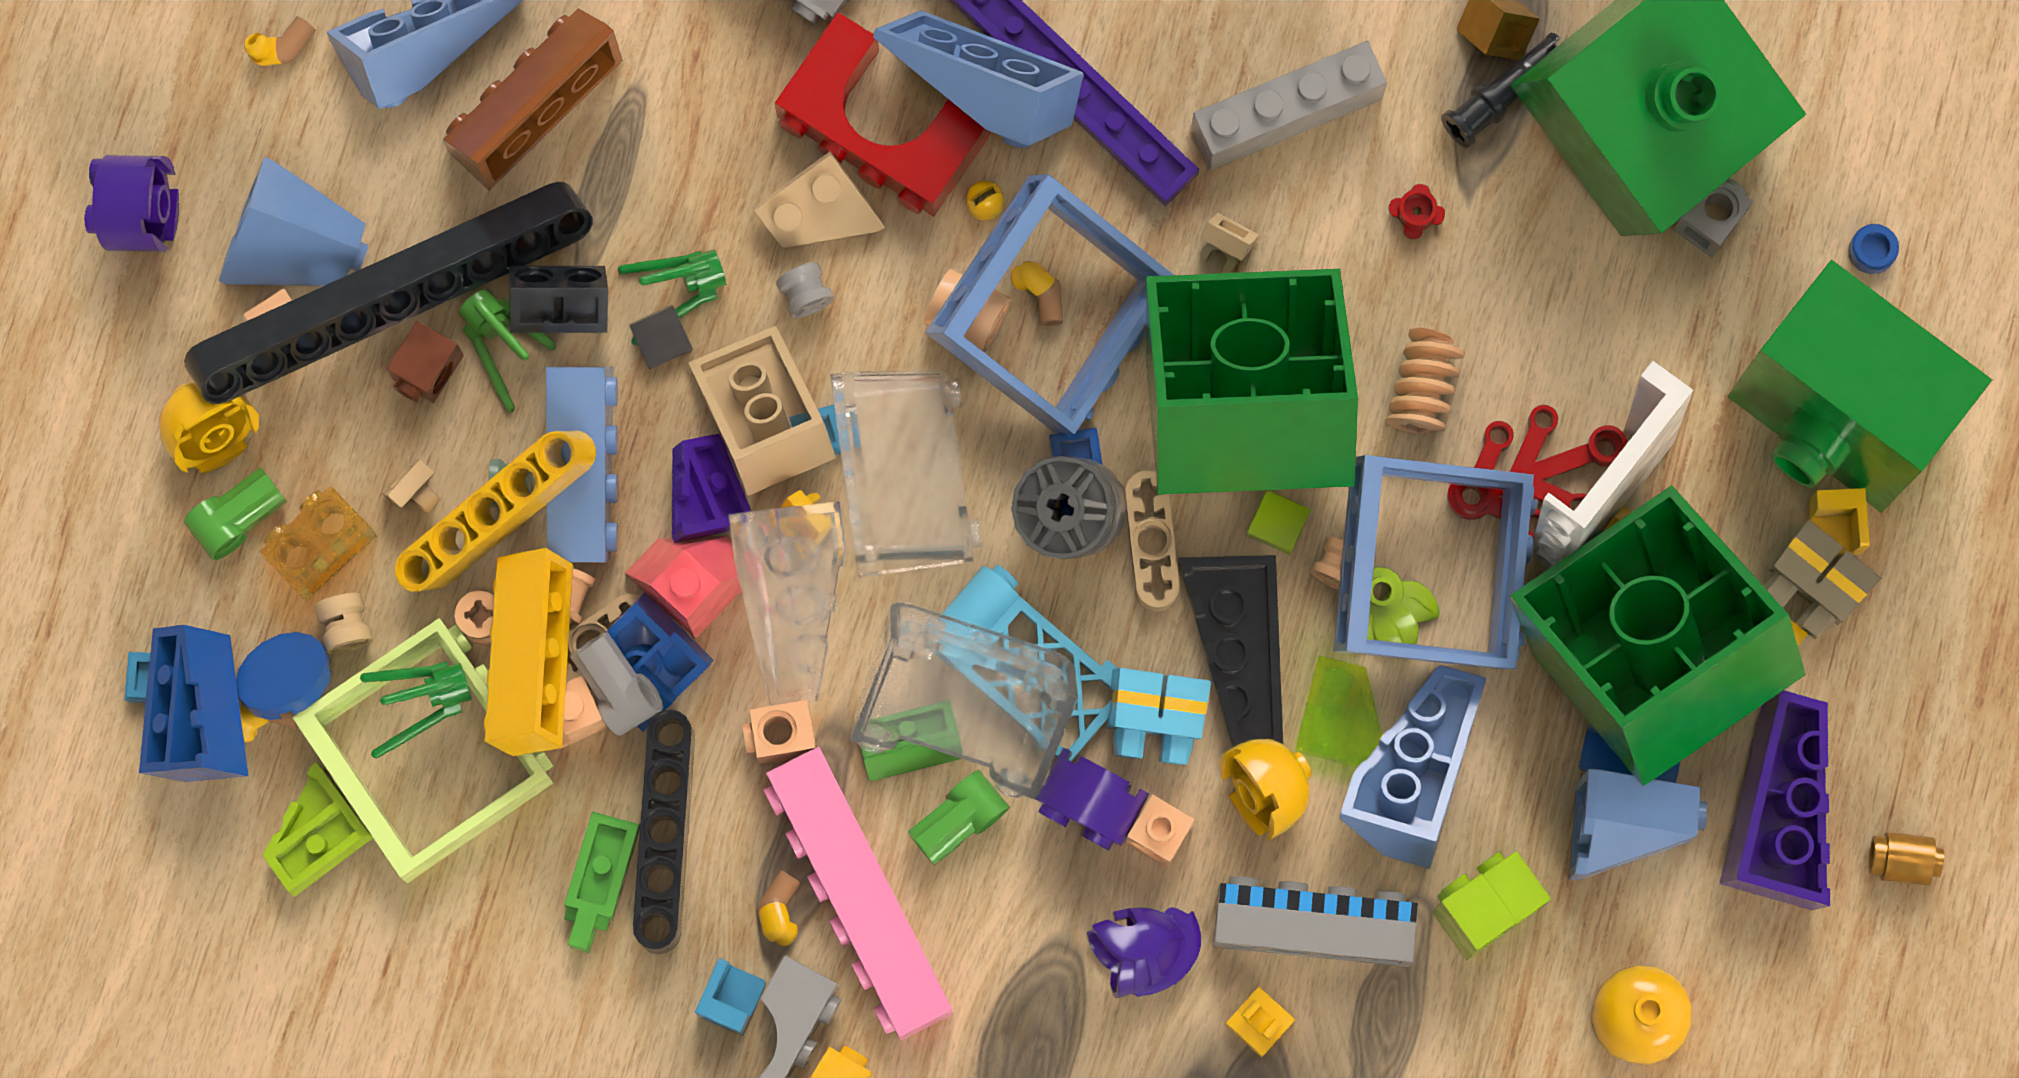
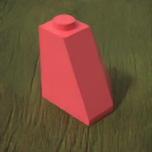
M705 536L674 543L672 538H658L625 572V575L696 639L762 569L727 536Z

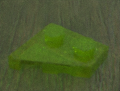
M1319 655L1295 752L1358 767L1362 761L1368 759L1379 745L1382 737L1367 669L1364 666Z

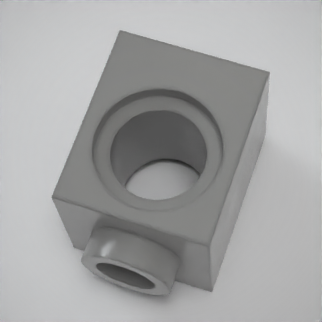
M1729 178L1681 217L1674 231L1713 258L1744 217L1753 201L1746 196V190L1739 183ZM1708 204L1721 206L1727 214V219L1723 221L1713 220L1707 215L1705 206Z

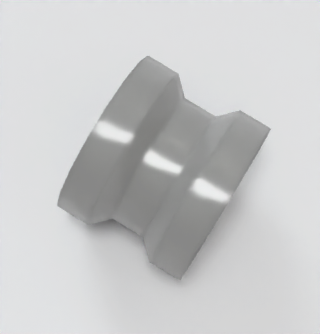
M816 262L796 267L783 274L776 281L779 292L786 295L789 300L787 308L793 319L814 314L827 307L834 300L831 289L825 287L821 281L823 273Z

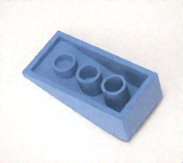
M922 10L878 27L874 31V39L983 128L1003 136V141L1011 146L1026 148L1072 126L1084 75L1081 71Z

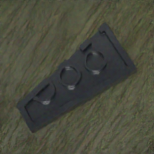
M1276 555L1179 558V566L1232 748L1238 744L1256 739H1272L1283 744Z

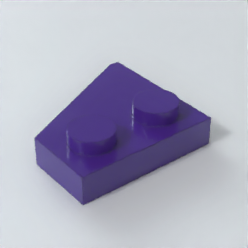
M720 434L683 440L672 448V539L674 543L742 529L755 521Z

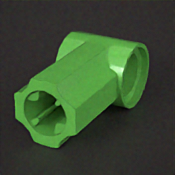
M260 467L221 497L213 496L198 504L186 515L183 521L209 557L216 561L235 551L246 540L248 531L286 504L287 501Z
M980 770L974 771L958 783L946 795V801L908 831L909 836L934 866L958 848L974 833L979 835L1010 809L1007 802Z

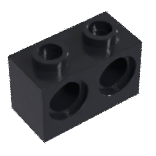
M509 266L510 333H607L608 283L605 266Z

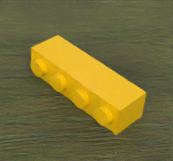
M548 548L497 557L496 577L493 582L495 596L493 623L490 627L491 654L490 668L487 672L488 698L487 713L484 718L486 743L511 756L562 748L573 564Z

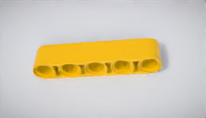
M579 430L553 431L543 435L399 555L394 566L395 577L398 583L404 589L411 592L442 589L449 585L590 469L596 458V446L592 438L587 433ZM565 441L571 449V457L567 464L561 457V448ZM529 471L535 478V487L532 493L528 491L525 480ZM493 501L497 502L500 510V515L496 522L493 520L490 511ZM458 530H460L464 536V546L462 550H460L456 544L455 537ZM423 559H425L429 565V575L427 579L423 577L421 572V563Z

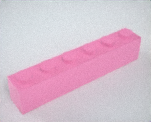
M820 747L767 772L766 774L771 786L763 789L776 816L783 812L786 813L793 829L785 832L797 858L799 859L805 855L808 856L815 872L808 875L807 878L820 903L827 899L830 900L837 916L829 921L842 946L851 942L859 958L858 961L851 965L863 989L866 990L872 986L874 987L882 1004L873 1009L886 1035L896 1031L900 1041L952 1015L953 1009Z

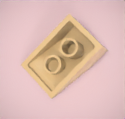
M777 326L688 362L747 496L836 459L824 421ZM805 413L808 421L792 428L789 417Z

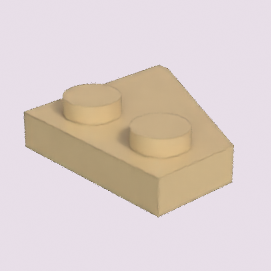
M831 151L754 207L755 213L782 248L879 232L885 228L884 222Z

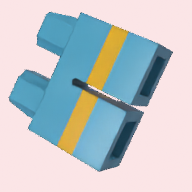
M1126 668L1112 670L1111 689L1113 693L1107 728L1114 729V756L1142 759L1145 735L1152 734L1162 736L1159 762L1187 765L1193 748V741L1202 739L1211 681L1175 675L1163 676L1161 673Z

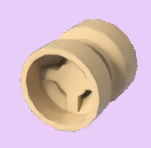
M354 592L335 595L323 599L314 605L317 620L323 623L326 633L322 639L328 654H339L357 650L373 642L370 627L363 622L361 615L365 610L361 593Z

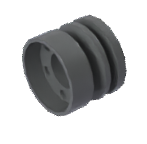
M1057 456L1039 461L1023 474L1014 489L1011 511L1015 529L1029 547L1043 556L1070 559L1098 554L1112 544L1124 526L1127 503L1123 486L1110 469L1092 459ZM1069 497L1068 504L1074 507L1073 515H1064L1061 518L1062 511L1055 507L1057 500H1066Z

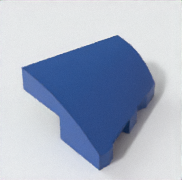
M645 592L606 631L612 637L635 673L645 675L653 683L662 700V711L669 708L676 698L713 662V659ZM653 717L644 721L637 727L642 732H644L648 728L649 723Z

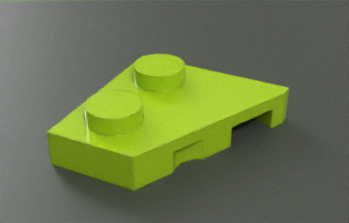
M317 762L308 770L307 775L310 778L297 802L291 801L283 816L281 829L272 836L262 854L293 897L297 896L373 838Z

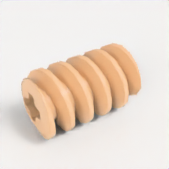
M1422 327L1411 328L1408 336L1412 342L1406 344L1403 351L1404 356L1408 360L1401 362L1398 370L1403 378L1396 380L1394 385V391L1398 396L1392 398L1389 403V409L1394 414L1387 416L1385 423L1397 430L1414 434H1430L1431 431H1445L1446 424L1435 418V413L1450 412L1451 406L1439 398L1440 395H1454L1456 388L1446 383L1444 379L1445 377H1459L1461 370L1451 365L1449 361L1450 359H1464L1466 352L1454 346L1453 339L1442 332Z

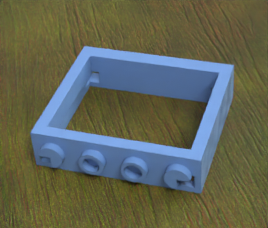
M1049 174L1029 175L925 333L1054 433L1075 434L1084 419L1091 420L1094 413V408L1092 407L1100 394L1108 390L1117 380L1120 373L1118 367L1126 354L1133 351L1144 338L1145 330L1143 328L1146 325V276H1169L1174 274ZM1047 209L1138 280L1056 407L964 337Z
M1370 455L1356 457L1355 487H1349L1333 652L1500 670L1516 669V662L1519 660L1520 646H1524L1525 640L1523 632L1519 631L1520 621L1510 595L1526 585L1524 583L1525 565L1530 562L1533 554V538L1531 535H1528L1530 516L1535 513L1538 500H1533L1534 475ZM1382 476L1503 490L1488 652L1367 639Z

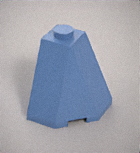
M264 157L245 202L243 213L228 248L218 281L233 285L325 286L347 276L350 269L360 270L368 249V244L361 242L365 223L275 161Z
M1588 769L1576 782L1569 879L1581 880L1691 842L1697 837L1698 830L1704 831L1707 820V802L1700 801V787L1656 779L1643 787L1633 775Z

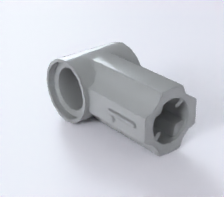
M608 632L590 640L570 656L598 697L597 706L603 721L616 735L621 736L662 711V700L653 683L645 675L635 673Z

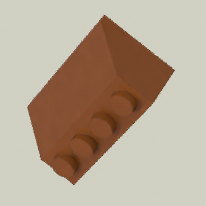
M579 8L569 17L563 15L553 23L547 32L548 38L536 49L529 48L519 56L513 67L515 70L502 82L497 80L485 89L480 97L481 103L468 115L462 113L448 126L446 130L447 136L443 139L448 152L488 191L623 61L614 30L606 23Z

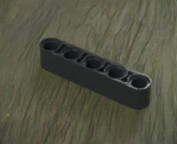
M672 709L657 713L651 719L647 730L633 917L634 936L644 949L654 954H664L673 950L679 943L682 931L695 734L687 717L681 712ZM668 724H678L684 728V737L675 746H665L659 742L660 731ZM665 772H674L681 777L680 787L670 795L659 794L655 789L656 780ZM663 820L673 821L677 824V834L672 841L660 844L652 840L651 833L653 827L658 822ZM664 868L670 870L674 876L670 889L662 893L652 892L648 888L649 876L657 869ZM661 917L667 919L670 923L668 936L660 942L648 941L644 934L646 924L653 918Z

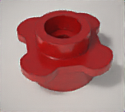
M1416 184L1402 198L1392 199L1388 207L1389 214L1399 219L1404 227L1403 233L1409 239H1419L1422 236L1423 230L1431 225L1442 224L1445 218L1444 208L1437 206L1436 199L1430 193L1429 187L1424 184ZM1419 208L1421 214L1418 216L1414 215L1412 210Z

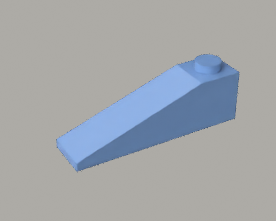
M411 0L413 7L411 10L387 17L385 10L380 9L329 30L327 35L360 94L378 109L392 108L404 103L408 98L407 96L422 90L523 0Z
M1439 665L1409 702L1407 710L1395 725L1388 729L1381 737L1379 745L1368 759L1362 761L1354 771L1340 813V819L1383 856L1424 868H1431L1486 678Z

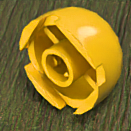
M192 381L179 386L166 401L159 416L160 439L165 450L181 471L189 473L187 467H196L200 473H208L227 465L244 452L248 447L244 442V438L248 435L250 429L255 434L257 433L259 414L245 395L225 403L211 404L205 401Z
M1272 739L1249 740L1222 753L1219 759L1222 781L1231 777L1236 789L1235 792L1228 796L1243 821L1255 834L1261 836L1268 832L1267 839L1271 840L1290 829L1300 820L1309 805L1310 785L1308 779L1312 776L1310 766L1301 753H1292L1288 747Z
M1634 965L1619 970L1600 986L1596 994L1592 1011V1025L1597 1039L1612 1056L1620 1060L1623 1059L1629 1063H1638L1640 1065H1649L1667 1059L1684 1044L1691 1029L1692 1005L1686 989L1673 975L1655 966Z

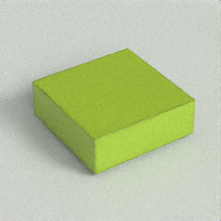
M1267 490L1246 536L1291 555L1311 509Z

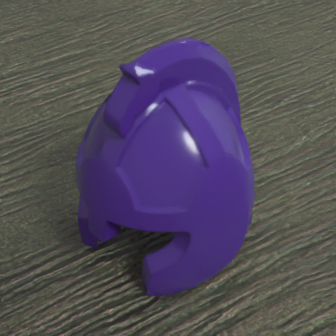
M1174 907L1168 908L1164 913L1151 908H1128L1114 911V921L1126 919L1127 926L1118 925L1111 920H1104L1092 926L1093 930L1087 932V939L1095 956L1106 968L1111 970L1110 987L1115 998H1121L1130 994L1137 997L1152 995L1175 985L1191 970L1201 949V931L1194 912L1191 911L1187 914Z

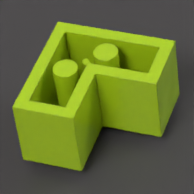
M1500 851L1476 868L1480 873L1477 877L1470 880L1465 873L1443 888L1442 892L1436 896L1440 904L1434 909L1432 914L1466 961L1551 900V897L1517 851L1507 858Z

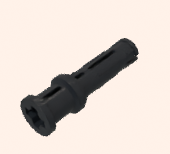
M1551 32L1542 42L1489 86L1484 84L1476 86L1471 90V97L1455 111L1447 110L1442 114L1441 121L1449 135L1458 144L1468 148L1475 143V136L1491 122L1499 123L1504 119L1507 112L1506 107L1518 98V95L1510 85L1557 47L1555 43L1560 40V37Z

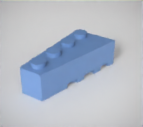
M546 367V434L553 431L579 430L587 433L596 446V458L590 469L547 503V548L569 562H607L610 560V551H618V523L611 522V503L618 502V475L612 474V455H617L618 427L613 425V406L618 404V379L614 377V367ZM565 441L561 448V457L567 464L571 457V449Z

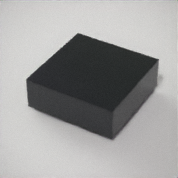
M673 305L629 324L649 369L693 350Z

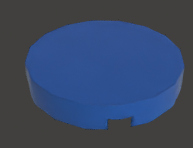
M292 632L279 634L268 639L250 652L239 667L236 677L238 697L243 705L254 716L259 718L276 720L282 719L280 714H285L289 711H292L294 715L300 713L321 697L330 682L332 672L329 669L331 662L329 654L324 646L309 634Z

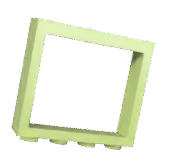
M440 618L314 702L306 710L292 717L399 877L406 883L418 877L553 784L546 773L547 770L553 767V764L544 751L518 755V759L530 775L529 778L415 856H412L325 725L390 682L377 681L365 683L360 680L361 674L411 668L440 647L444 649L453 664L461 663L468 686L487 712L488 670L484 664L474 668L465 655L467 651L472 649L470 643L457 625L448 630Z

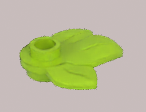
M1374 567L1367 639L1416 645L1419 632L1417 622L1430 621L1440 615L1435 597L1420 582L1401 581L1399 576L1391 569ZM1379 582H1383L1388 590L1386 597L1382 600H1377L1373 595V588Z

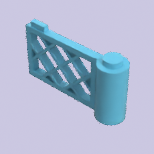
M996 565L991 570L986 566H982L921 636L920 641L938 659L957 671L1056 758H1058L1062 747L1051 738L1050 718L1077 717L1079 738L1068 749L1073 753L1069 760L1071 762L1109 718L1111 713L1112 699L1104 708L1083 710L1081 682L1101 681L1112 690V670L1117 669V667L1108 659L1100 666L1022 599L1014 590L1019 583L1004 568ZM1020 612L1036 625L1037 644L1009 646L1008 625ZM1043 632L1056 643L1044 644ZM1002 633L1003 647H990ZM1064 649L1073 657L1074 676L1046 678L1044 650ZM1038 651L1040 678L1012 680L1010 653ZM1004 653L1006 681L986 682L971 668L982 655ZM1080 664L1093 675H1080ZM1075 682L1077 710L1049 712L1047 684ZM1040 685L1043 713L1023 714L1014 706L1013 687ZM1006 687L1007 699L994 688ZM1097 715L1085 729L1084 716ZM1043 719L1044 731L1031 720Z

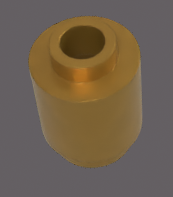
M1886 832L1884 836L1873 835L1868 859L1869 874L1880 875L1881 881L1930 886L1933 877L1941 876L1944 850L1943 848L1936 847L1934 837Z

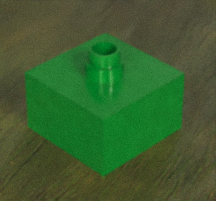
M1614 0L1510 85L1621 236L1662 234L1807 115L1724 0Z
M1831 259L1763 345L1727 397L1779 436L1780 441L1772 452L1771 459L1788 477L1803 486L1813 488L1826 474L1832 475L1849 489L1865 488L1866 502L1882 513L1924 470L1993 379Z
M1340 268L1146 276V367L1157 495L1355 487L1358 392Z
M1672 485L1510 595L1532 655L1643 787L1806 675L1789 614Z

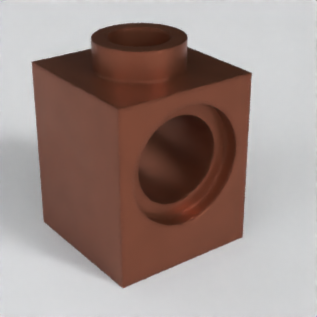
M416 321L386 369L391 378L396 381L392 387L397 392L414 402L423 397L434 404L464 355L457 343Z

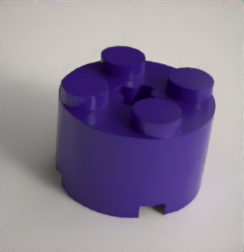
M106 155L102 159H93L91 161L89 179L93 187L92 205H87L84 222L87 233L96 234L103 249L107 251L166 252L169 249L163 243L164 240H174L179 219L178 189H169L167 175H176L171 160L166 156Z
M1063 747L1035 800L1042 803L1038 812L1065 828L1070 819L1086 827L1081 836L1108 851L1113 843L1122 846L1150 794L1141 788L1136 797L1129 794L1128 792L1132 787L1129 785L1130 782L1082 756L1079 757L1076 764L1070 762L1069 760L1073 753Z

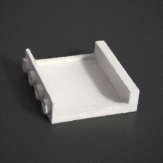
M1654 361L1650 363L1640 377L1624 430L1633 437L1578 507L1573 511L1550 493L1545 496L1533 538V549L1537 551L1535 557L1547 568H1551L1604 532L1605 527L1627 504L1674 444L1693 389Z

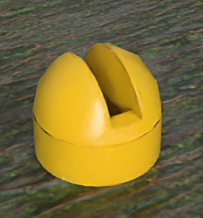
M982 180L975 182L968 189L966 207L974 218L988 221L996 218L1001 213L1004 206V195L996 183ZM989 190L995 192V194L987 197L977 206L975 205L974 199Z

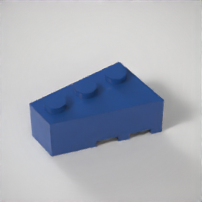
M188 625L153 628L139 765L140 774L182 782L248 777L230 635Z

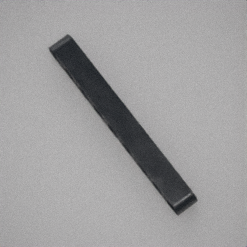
M565 182L550 183L199 342L187 352L184 359L185 368L205 401L211 404L228 402L509 273V266L528 265L578 242L590 232L593 225V217L569 184Z

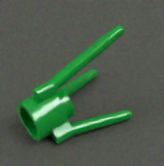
M715 249L704 253L700 250L684 256L641 261L618 267L620 274L667 269L640 277L639 283L642 286L682 277L688 293L697 290L698 294L675 309L679 319L701 304L718 299L715 289L727 285L724 271ZM633 336L631 339V343L633 345H638L635 340V337Z
M447 661L432 666L383 670L361 674L360 680L365 683L425 678V684L382 696L380 698L382 705L403 702L429 695L432 707L442 704V708L373 749L371 752L373 758L377 759L387 752L394 750L443 719L463 713L460 704L471 701L472 698L461 663L448 666Z

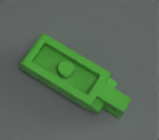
M592 811L564 903L566 907L564 919L574 922L568 941V946L571 949L590 953L596 930L608 931L610 921H613L639 835L640 824Z

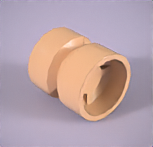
M950 268L944 275L925 313L923 320L925 325L930 326L963 276V273ZM994 289L964 335L967 340L984 353L992 344L1006 317L1011 297Z

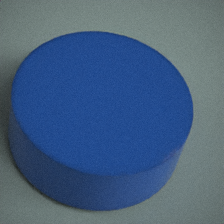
M1869 224L1860 228L1851 239L1848 248L1849 257L1858 270L1867 274H1879L1889 269L1896 260L1899 253V242L1896 235L1886 226Z

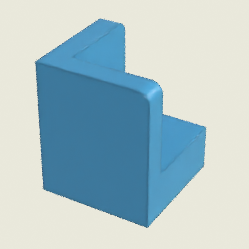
M719 958L695 1013L698 1017L744 1036L766 983L763 979L731 966L728 961Z

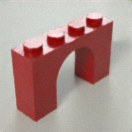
M838 12L775 101L776 114L780 119L778 123L784 130L801 139L805 134L819 143L818 149L822 154L826 155L831 151L840 164L845 160L858 168L857 174L871 186L877 189H881L883 185L898 194L897 200L910 211L920 214L924 210L934 217L992 132L983 128L948 99L927 130L910 142L900 145H881L859 135L850 125L845 115L846 103L851 91L878 54L879 45L878 41L873 38V33Z

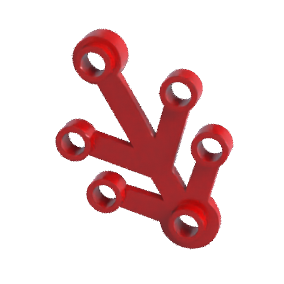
M1539 405L1529 415V430L1509 472L1534 475V499L1543 502L1545 496L1550 493L1570 508L1572 502H1582L1586 494H1572L1544 480L1591 463L1609 467L1626 446L1627 438L1619 428L1612 425H1603L1593 431L1587 444L1535 462L1547 435H1550L1555 430L1559 420L1558 414L1553 407ZM1539 413L1547 414L1551 418V426L1547 428L1539 427L1535 422V415ZM1494 421L1488 425L1483 435L1484 446L1474 468L1494 470L1500 452L1507 450L1514 438L1513 429L1508 423ZM1495 429L1504 431L1507 441L1503 444L1494 443L1490 438V432ZM1601 441L1611 443L1614 453L1610 456L1600 454L1597 449V443ZM1450 484L1447 499L1450 508L1456 515L1467 520H1477L1489 514L1501 520L1502 498L1499 496L1503 495V490ZM1468 489L1475 490L1480 496V501L1476 504L1466 503L1462 496L1463 492ZM1536 509L1535 513L1530 517L1539 519L1541 510ZM1529 531L1528 535H1531L1532 538H1534L1535 533Z

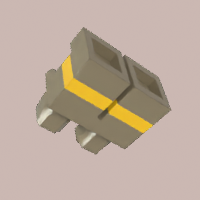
M1808 519L1769 569L1773 574L1769 577L1764 587L1782 607L1786 605L1796 592L1811 605L1797 620L1796 624L1805 630L1808 635L1816 639L1834 623L1838 625L1843 622L1880 581L1881 577L1847 550L1818 583L1816 581L1843 546Z

